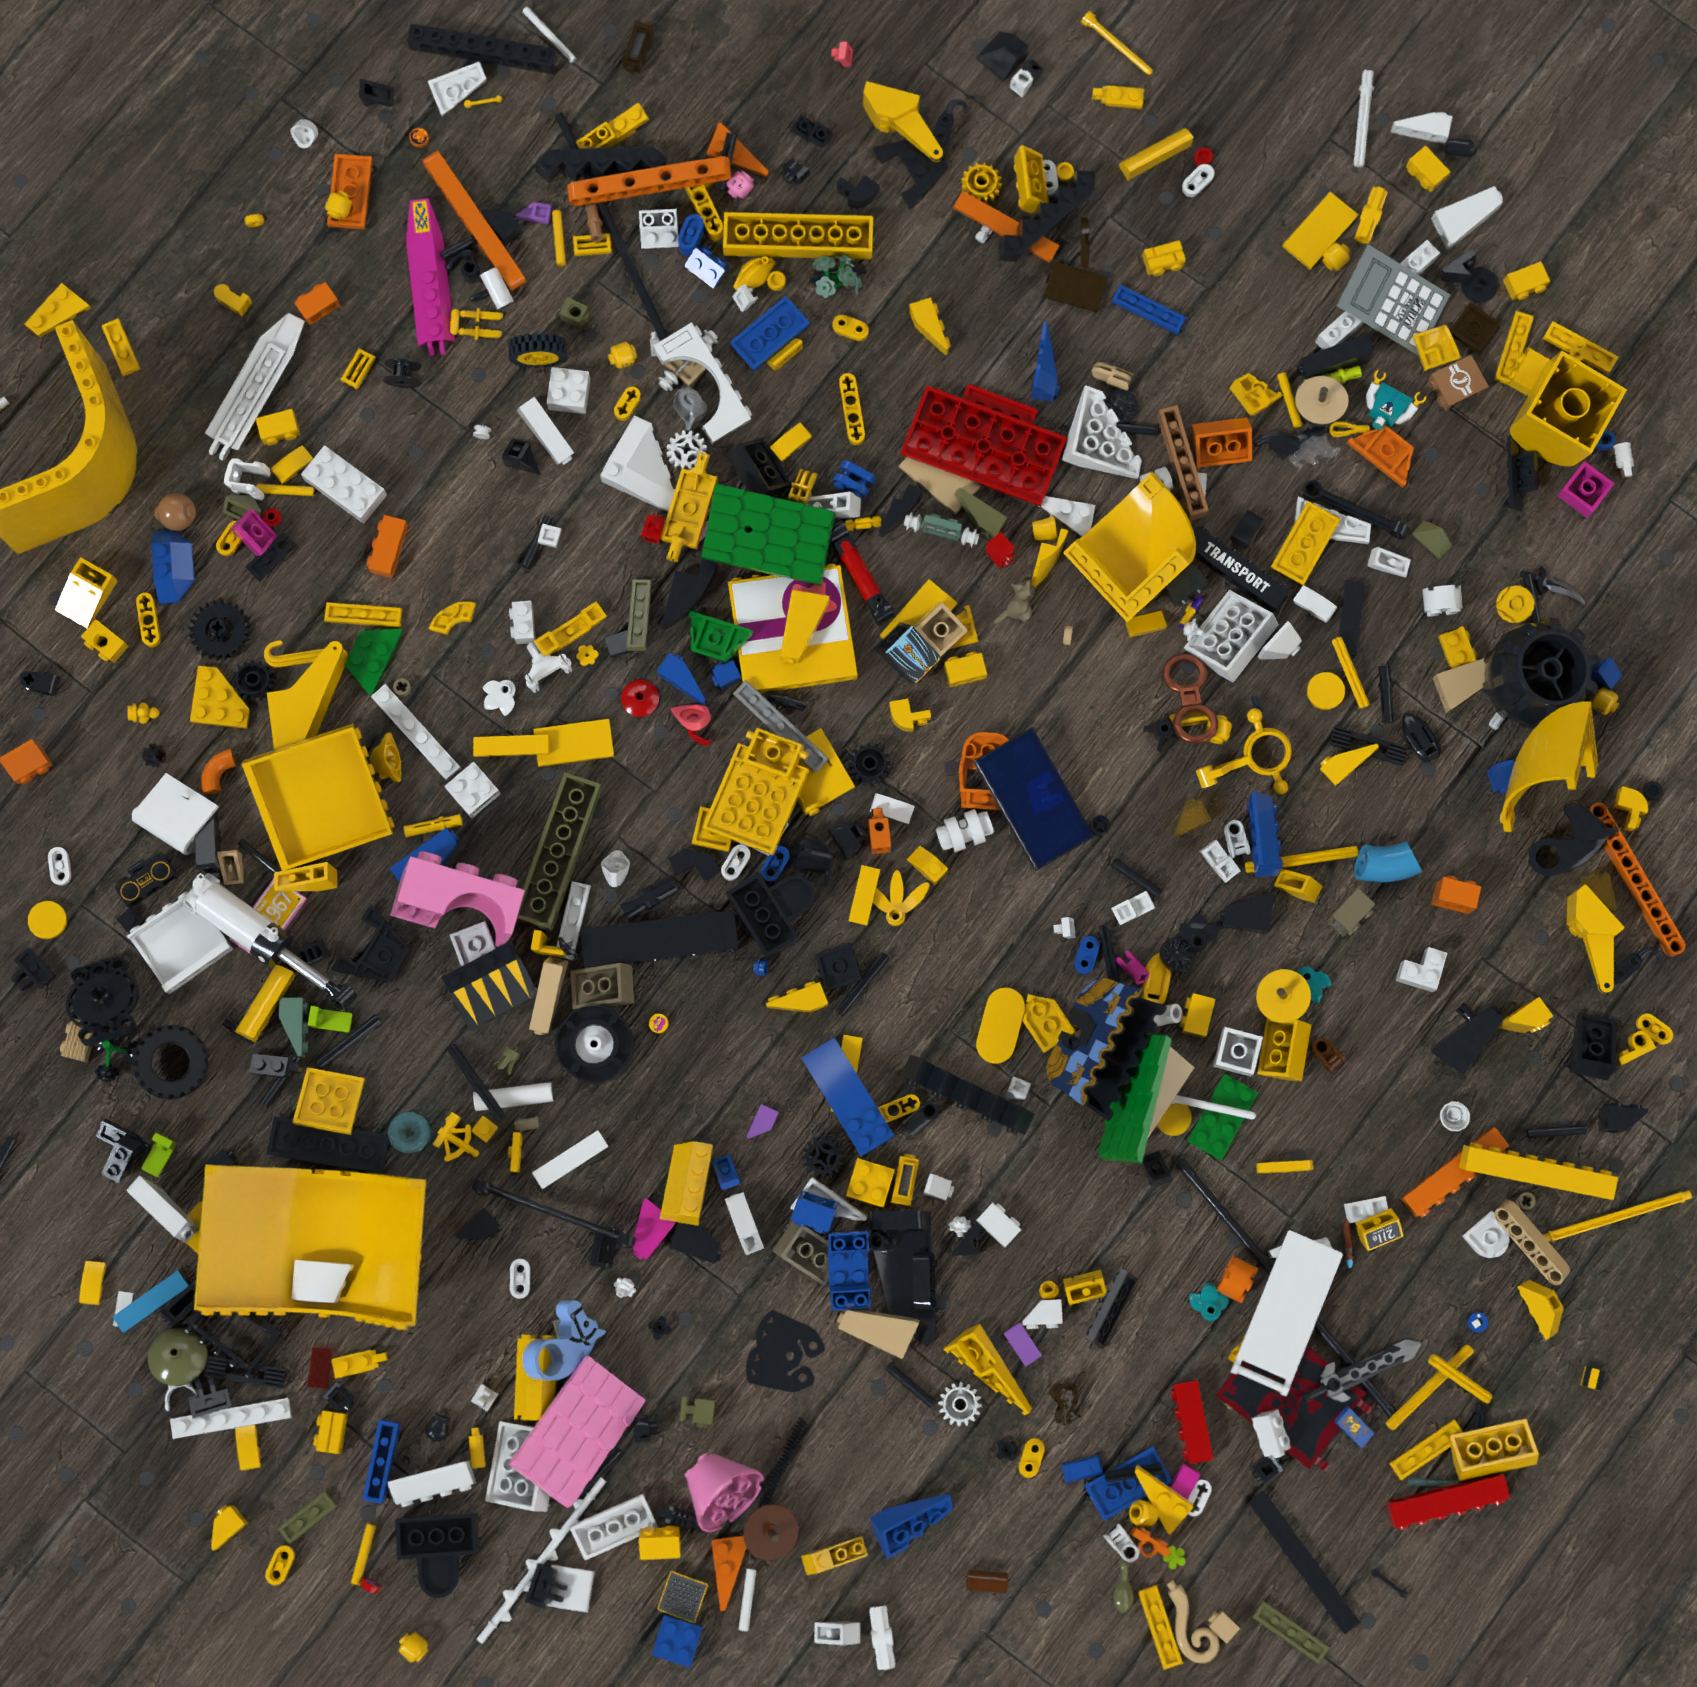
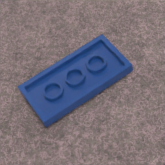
M785 296L730 341L729 345L754 372L809 327L810 322Z
M1152 1446L1110 1471L1136 1467L1137 1465L1162 1463ZM1162 1463L1163 1473L1153 1476L1168 1485L1173 1481ZM1103 1474L1084 1485L1103 1521L1130 1507L1135 1501L1147 1497L1138 1478L1106 1482Z

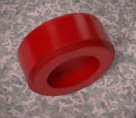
M1200 148L1194 155V162L1197 166L1202 164L1210 165L1213 159V154L1208 148Z
M364 1577L360 1583L364 1590L372 1594H377L381 1588L378 1582L368 1577Z

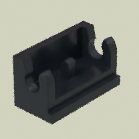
M605 1227V1228L611 1229V1230H613V1231L619 1232L618 1229ZM595 1232L589 1264L612 1269L617 1244L615 1239Z

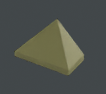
M227 495L222 513L239 520L251 508L259 516L261 510L251 495Z
M1424 521L1411 534L1439 560L1452 547L1443 528Z

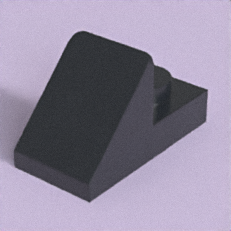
M360 79L359 98L366 107L373 103L391 107L394 105V87Z
M1471 249L1443 268L1441 275L1443 282L1469 284L1471 274L1468 270L1475 265L1476 253Z
M1159 1151L1143 1157L1142 1164L1151 1186L1157 1187L1172 1181L1171 1174Z
M975 1223L951 1254L953 1256L982 1254L980 1250L971 1244V1241L973 1240L976 1243L983 1234L980 1232L983 1227Z

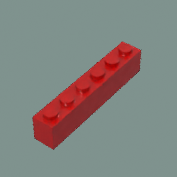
M1495 1473L1389 1500L1385 1503L1391 1525L1394 1528H1398V1530L1409 1528L1410 1524H1426L1429 1522V1519H1445L1448 1517V1514L1455 1513V1515L1467 1513V1510L1471 1508L1480 1510L1486 1508L1487 1504H1503L1506 1499H1510L1505 1476L1502 1473Z

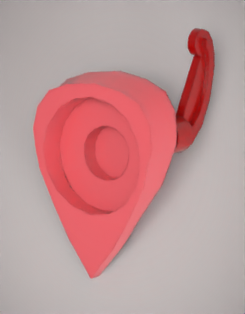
M693 704L671 707L674 716L681 725L687 728L689 736L694 741L703 746L711 744L710 740H704L695 733V731H700L707 726L711 720V714L706 706Z

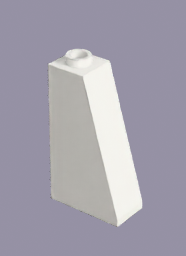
M1494 186L1435 211L1431 219L1446 249L1450 250L1494 214L1502 205L1503 197Z
M535 397L517 409V412L557 465L561 462L564 465L573 459L570 456L574 453Z
M140 1175L126 1190L164 1228L182 1242L187 1243L199 1229L162 1188Z

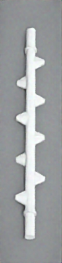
M602 1477L599 1478L589 1493H586L587 1495L584 1499H577L573 1503L575 1511L563 1527L549 1531L552 1541L537 1560L527 1559L526 1564L529 1571L514 1590L503 1591L506 1601L491 1621H488V1625L478 1636L477 1640L481 1644L497 1628L500 1621H511L508 1610L523 1591L528 1592L537 1563L544 1564L547 1560L556 1561L558 1559L555 1549L570 1531L569 1526L578 1523L579 1517L592 1500H595L596 1495L607 1482Z

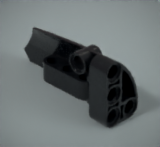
M870 1212L871 1235L868 1237L869 1248L873 1250L888 1312L891 1315L920 1320L913 1337L928 1347L937 1339L935 1256L931 1246V1212ZM878 1237H880L882 1241L879 1247L876 1243Z

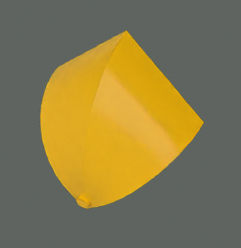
M1151 472L1115 508L1080 539L1075 540L1063 553L1124 620L1128 622L1193 561L1196 553V540L1185 511L1170 490Z
M1591 702L1572 703L1557 709L1544 718L1528 736L1514 763L1503 809L1500 814V824H1503L1504 832H1512L1515 820L1514 808L1521 796L1532 785L1551 780H1567V788L1576 790L1581 766H1586L1587 777L1595 778L1598 757Z

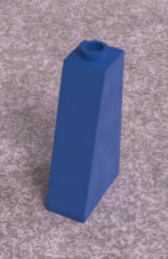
M445 828L393 865L390 870L400 882L410 856L418 858L419 852H428L441 857L440 865L444 866L459 848V844L456 842L459 838L453 830L449 832Z

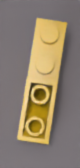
M638 102L611 122H604L576 141V144L580 149L610 148L636 133L635 129L650 119Z

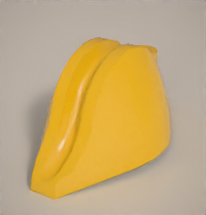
M766 256L747 261L740 269L733 286L734 289L737 291L743 285H746L747 288H757L763 285L771 273L775 261L771 257L768 258Z
M386 733L382 742L372 751L370 761L381 779L390 777L394 782H401L399 751L392 734Z

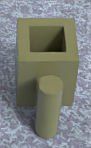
M682 1397L679 1421H687L688 1414H693L692 1423H697L696 1427L708 1428V1425H713L716 1400L695 1398V1406H690V1397Z

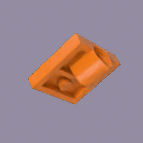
M1132 1526L1129 1534L1140 1540L1138 1550L1143 1556L1152 1557L1157 1551L1165 1557L1169 1555L1171 1550L1167 1548L1168 1543L1157 1536L1155 1539L1149 1537L1151 1533L1143 1527L1138 1526V1528ZM1144 1543L1152 1548L1151 1552H1143L1142 1547Z

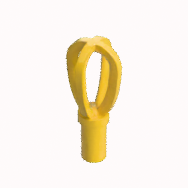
M1336 421L1331 424L1329 430L1333 437H1343L1350 434L1365 433L1370 430V426L1352 425L1348 422ZM1333 428H1349L1351 430L1335 431Z

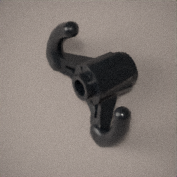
M465 249L453 255L448 261L446 269L451 271L458 260L465 258L461 267L464 280L468 283L479 282L484 284L480 277L483 272L474 261V252L472 250ZM486 289L479 294L471 295L470 299L472 302L487 298L490 294Z

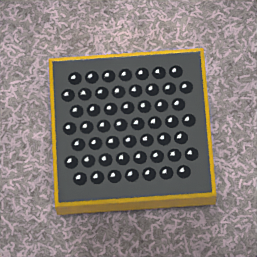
M670 1571L657 1610L695 1623L708 1584Z

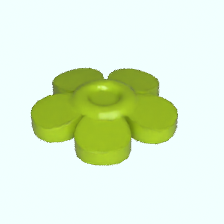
M1169 1546L1168 1549L1171 1551L1167 1557L1163 1555V1560L1169 1562L1168 1566L1171 1569H1175L1177 1564L1183 1566L1186 1562L1182 1557L1185 1551L1182 1548H1178L1176 1551L1175 1546Z

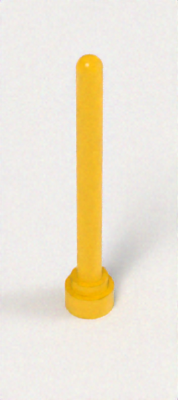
M1089 11L1083 17L1081 23L1084 26L1093 27L1147 75L1152 74V68L1099 24L1094 13Z

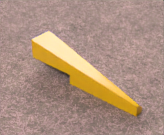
M980 1323L965 1330L944 1348L945 1352H951L959 1358L958 1362L960 1364L965 1363L974 1370L973 1374L996 1393L1000 1391L1006 1396L1007 1402L1010 1404L1014 1403L1023 1410L1022 1414L1030 1413L1032 1407Z

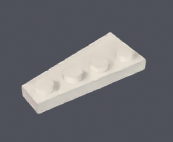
M1301 497L1297 498L1295 522L1307 502ZM1313 502V504L1341 519L1330 538L1331 540L1362 544L1369 543L1371 524L1351 516L1342 515L1338 511L1326 509Z

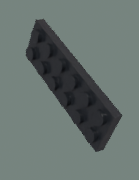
M274 1116L266 1155L383 1174L390 1135L352 1129L351 1135L295 1125L293 1124V1119Z

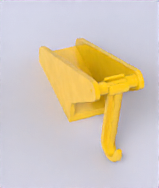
M281 640L271 642L266 646L264 658L272 667L280 668L312 663L291 688L267 693L274 750L317 735L348 658V653L343 649L340 642L332 641L325 649L279 656L271 655V650L282 646L283 642Z

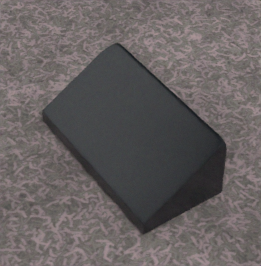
M628 630L605 637L611 658L634 652L627 651L626 648Z

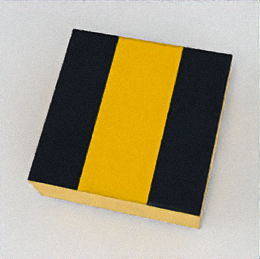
M1585 1366L1580 1385L1601 1391L1605 1371Z

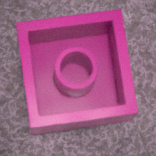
M1584 461L1557 496L1588 518L1615 483Z

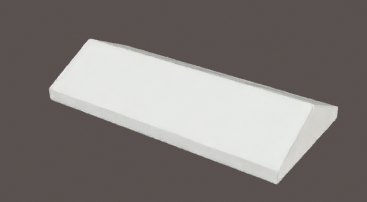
M641 1494L569 1527L584 1560H587L639 1537L640 1529L645 1527L658 1528V1525L647 1500Z

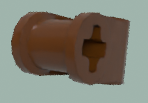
M1318 1038L1311 1043V1052L1330 1074H1334V1070L1338 1066L1347 1062L1341 1052L1326 1038ZM1318 1042H1322L1325 1045L1323 1052L1317 1050Z

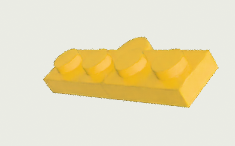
M1552 321L1543 337V340L1564 350L1580 362L1584 361L1606 374L1611 372L1618 359V356L1554 321Z

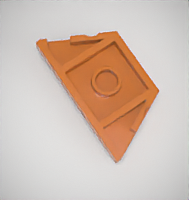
M1384 425L1381 430H1369L1347 441L1349 446L1402 488L1406 485L1414 447L1388 426Z

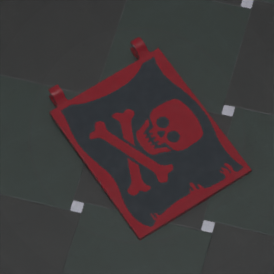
M1307 1346L1286 1397L1281 1395L1279 1391L1238 1373H1231L1216 1393L1218 1398L1252 1425V1418L1263 1412L1278 1410L1282 1420L1287 1421L1289 1424L1286 1435L1289 1438L1291 1448L1286 1450V1452L1308 1469L1315 1464L1325 1472L1331 1465L1321 1459L1320 1454L1340 1429L1334 1420L1346 1406L1352 1411L1355 1407H1358L1368 1415L1373 1409L1362 1400L1366 1393L1356 1385L1341 1391L1350 1397L1345 1402L1331 1399V1396L1323 1393L1305 1403L1302 1400L1301 1394L1321 1386V1379L1323 1378L1321 1375L1326 1365L1329 1364ZM1243 1360L1240 1366L1278 1383L1284 1384L1286 1380Z

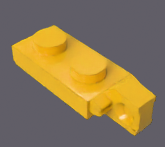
M1107 85L1102 88H1093L1092 99L1101 100V103H1104L1105 106L1142 109L1144 89Z
M368 1350L331 1359L335 1379L379 1368V1362L388 1360L387 1352L376 1354V1350Z

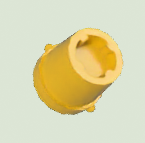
M1050 515L1049 518L1032 522L1035 540H1052L1053 542L1058 540L1055 516Z

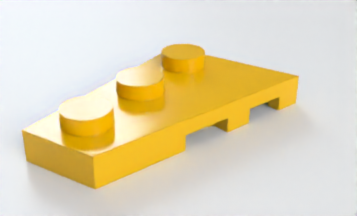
M61 283L26 321L25 326L41 338L53 331L56 326L68 319L75 318L77 314L84 310L87 311L91 307Z

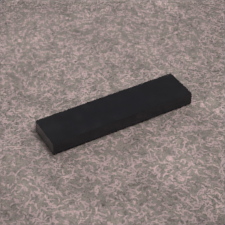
M1346 580L1339 637H1342L1349 656L1356 657L1365 582Z

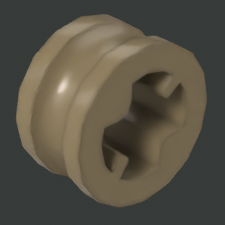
M400 678L394 682L393 689L398 696L405 697L411 692V684L408 680ZM401 683L407 685L404 692L397 690V688H400L399 684Z
M1525 1192L1518 1195L1516 1203L1520 1209L1529 1210L1535 1206L1536 1199L1533 1194ZM1523 1196H1525V1198L1529 1197L1531 1200L1528 1202V1207H1526V1204H1522V1201L1524 1200Z

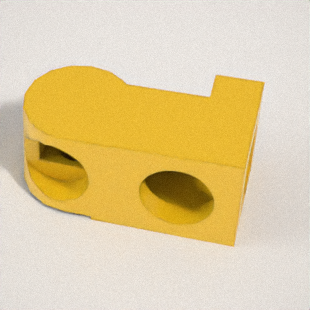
M219 284L214 289V295L218 302L241 317L252 303L248 295L242 293L241 296H238L225 284Z

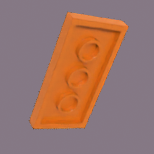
M335 154L331 193H338V191L347 193L349 195L348 199L352 201V207L348 216L341 218V220L328 215V227L365 229L372 157Z

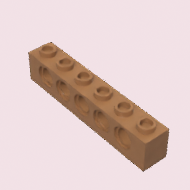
M1178 406L1160 409L1157 419L1185 513L1189 521L1204 518L1209 510Z

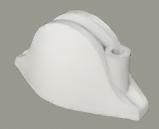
M614 850L601 862L603 874L610 886H620L630 867L629 860L620 850Z

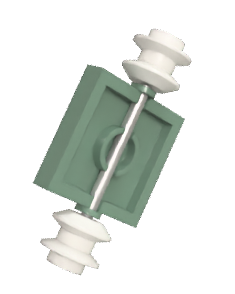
M912 512L910 515L906 514L904 526H907L906 530L911 527L914 528V532H917L919 528H922V532L959 541L960 538L962 545L967 542L970 543L971 548L973 544L977 545L979 534L976 533L977 529L974 532H970L969 527H967L962 533V524H959V521L955 519L944 520L936 514H925L924 521H922L920 514L914 517Z

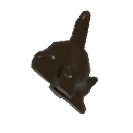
M1085 1371L1077 1376L1074 1383H1056L1052 1386L1050 1391L1051 1398L1058 1403L1055 1410V1420L1057 1423L1062 1422L1063 1425H1067L1081 1418V1415L1076 1413L1074 1407L1078 1396V1388L1086 1375Z

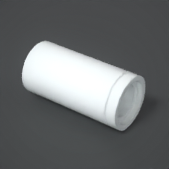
M497 267L480 275L497 310L514 302Z

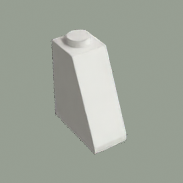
M744 1193L732 1194L725 1201L745 1254L748 1255L764 1249Z

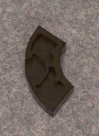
M1082 217L1080 224L1081 268H1087L1089 265V221L1087 218Z

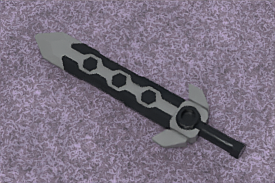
M1405 1339L1335 1372V1363L1332 1362L1326 1365L1321 1375L1323 1377L1321 1379V1386L1302 1393V1400L1306 1403L1325 1393L1327 1396H1331V1399L1345 1402L1350 1397L1341 1391L1414 1358L1421 1343Z

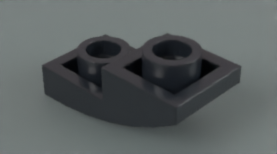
M802 114L799 115L790 130L799 137L822 148L825 147L833 131L819 122L814 123Z

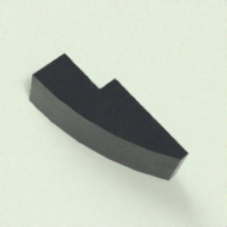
M908 484L902 500L893 499L879 530L880 537L886 536L903 523L906 514L910 515L920 500L922 489Z

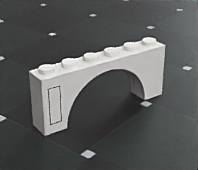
M691 322L653 345V350L662 365L675 360H689L705 367L715 378L720 393L719 407L713 418L702 428L713 445L749 423L752 414L747 406L742 405L740 401L742 397L739 392L731 387L732 381L727 374L724 375L721 371L722 365L718 358L714 359L711 355L712 349L708 342H703L700 337L702 336L700 329L697 325L694 327Z

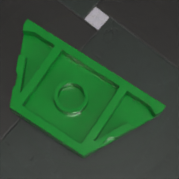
M689 612V617L692 620V627L690 628V635L692 637L691 651L713 659L727 662L754 632L748 628L696 612Z
M401 629L360 631L344 664L370 696L375 693L403 633Z

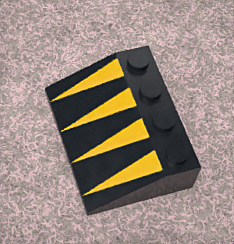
M511 941L441 977L470 1031L537 996V989Z

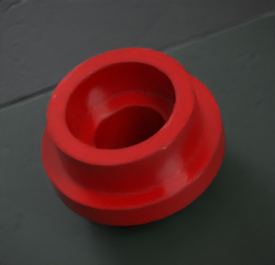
M269 508L264 511L262 519L269 527H275L281 522L282 516L277 509ZM274 514V519L269 520V515Z

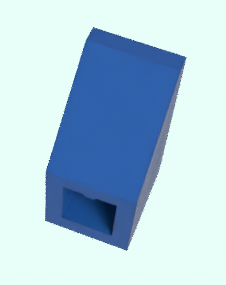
M1609 657L1605 661L1601 659L1600 664L1592 668L1591 680L1598 685L1599 689L1606 687L1611 690L1622 677L1614 661Z

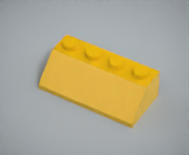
M692 1141L674 1145L660 1219L699 1226L712 1159L713 1144Z
M1527 1419L1449 1436L1453 1462L1460 1481L1536 1465L1539 1453Z

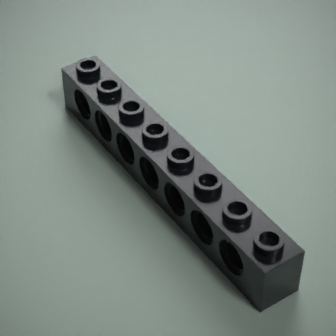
M410 23L407 37L410 50L553 75L557 61L555 48Z

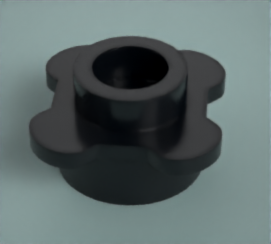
M660 1316L658 1320L651 1321L648 1324L649 1329L654 1333L653 1337L657 1340L664 1334L671 1333V1327L667 1325L664 1316Z
M999 1440L997 1443L999 1446L998 1453L996 1454L997 1458L1000 1460L1006 1458L1013 1461L1016 1458L1014 1454L1017 1447L1016 1442Z

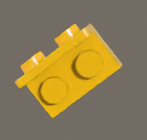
M1464 626L1438 636L1450 670L1476 661V650L1474 647H1471L1469 642L1470 634L1468 630L1464 629Z

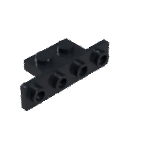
M1509 435L1507 436L1506 443L1509 473L1507 480L1509 487L1508 504L1511 509L1519 512L1522 511V493L1539 490L1538 459L1535 452L1520 454V445Z

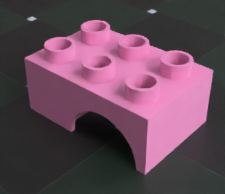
M419 852L418 858L410 856L402 873L390 916L436 928L440 918L448 911L459 907H470L484 913L492 922L496 934L495 946L500 947L506 944L513 933L525 891L516 888V879L502 874H495L493 881L478 876L479 868L465 863H457L456 869L441 866L442 858L428 852Z

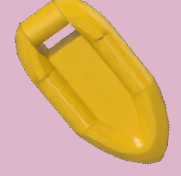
M1159 952L1150 959L1145 967L1150 975L1142 983L1141 989L1144 993L1141 998L1163 1004L1168 995L1171 970L1162 963ZM1148 994L1159 996L1158 1000L1148 998Z

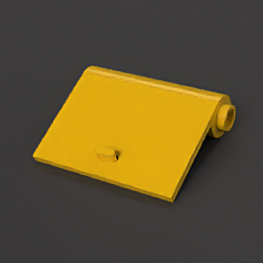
M822 728L806 738L829 760L816 773L801 758L798 763L799 766L809 769V773L797 802L804 814H809L810 816L817 814L822 806L855 788Z

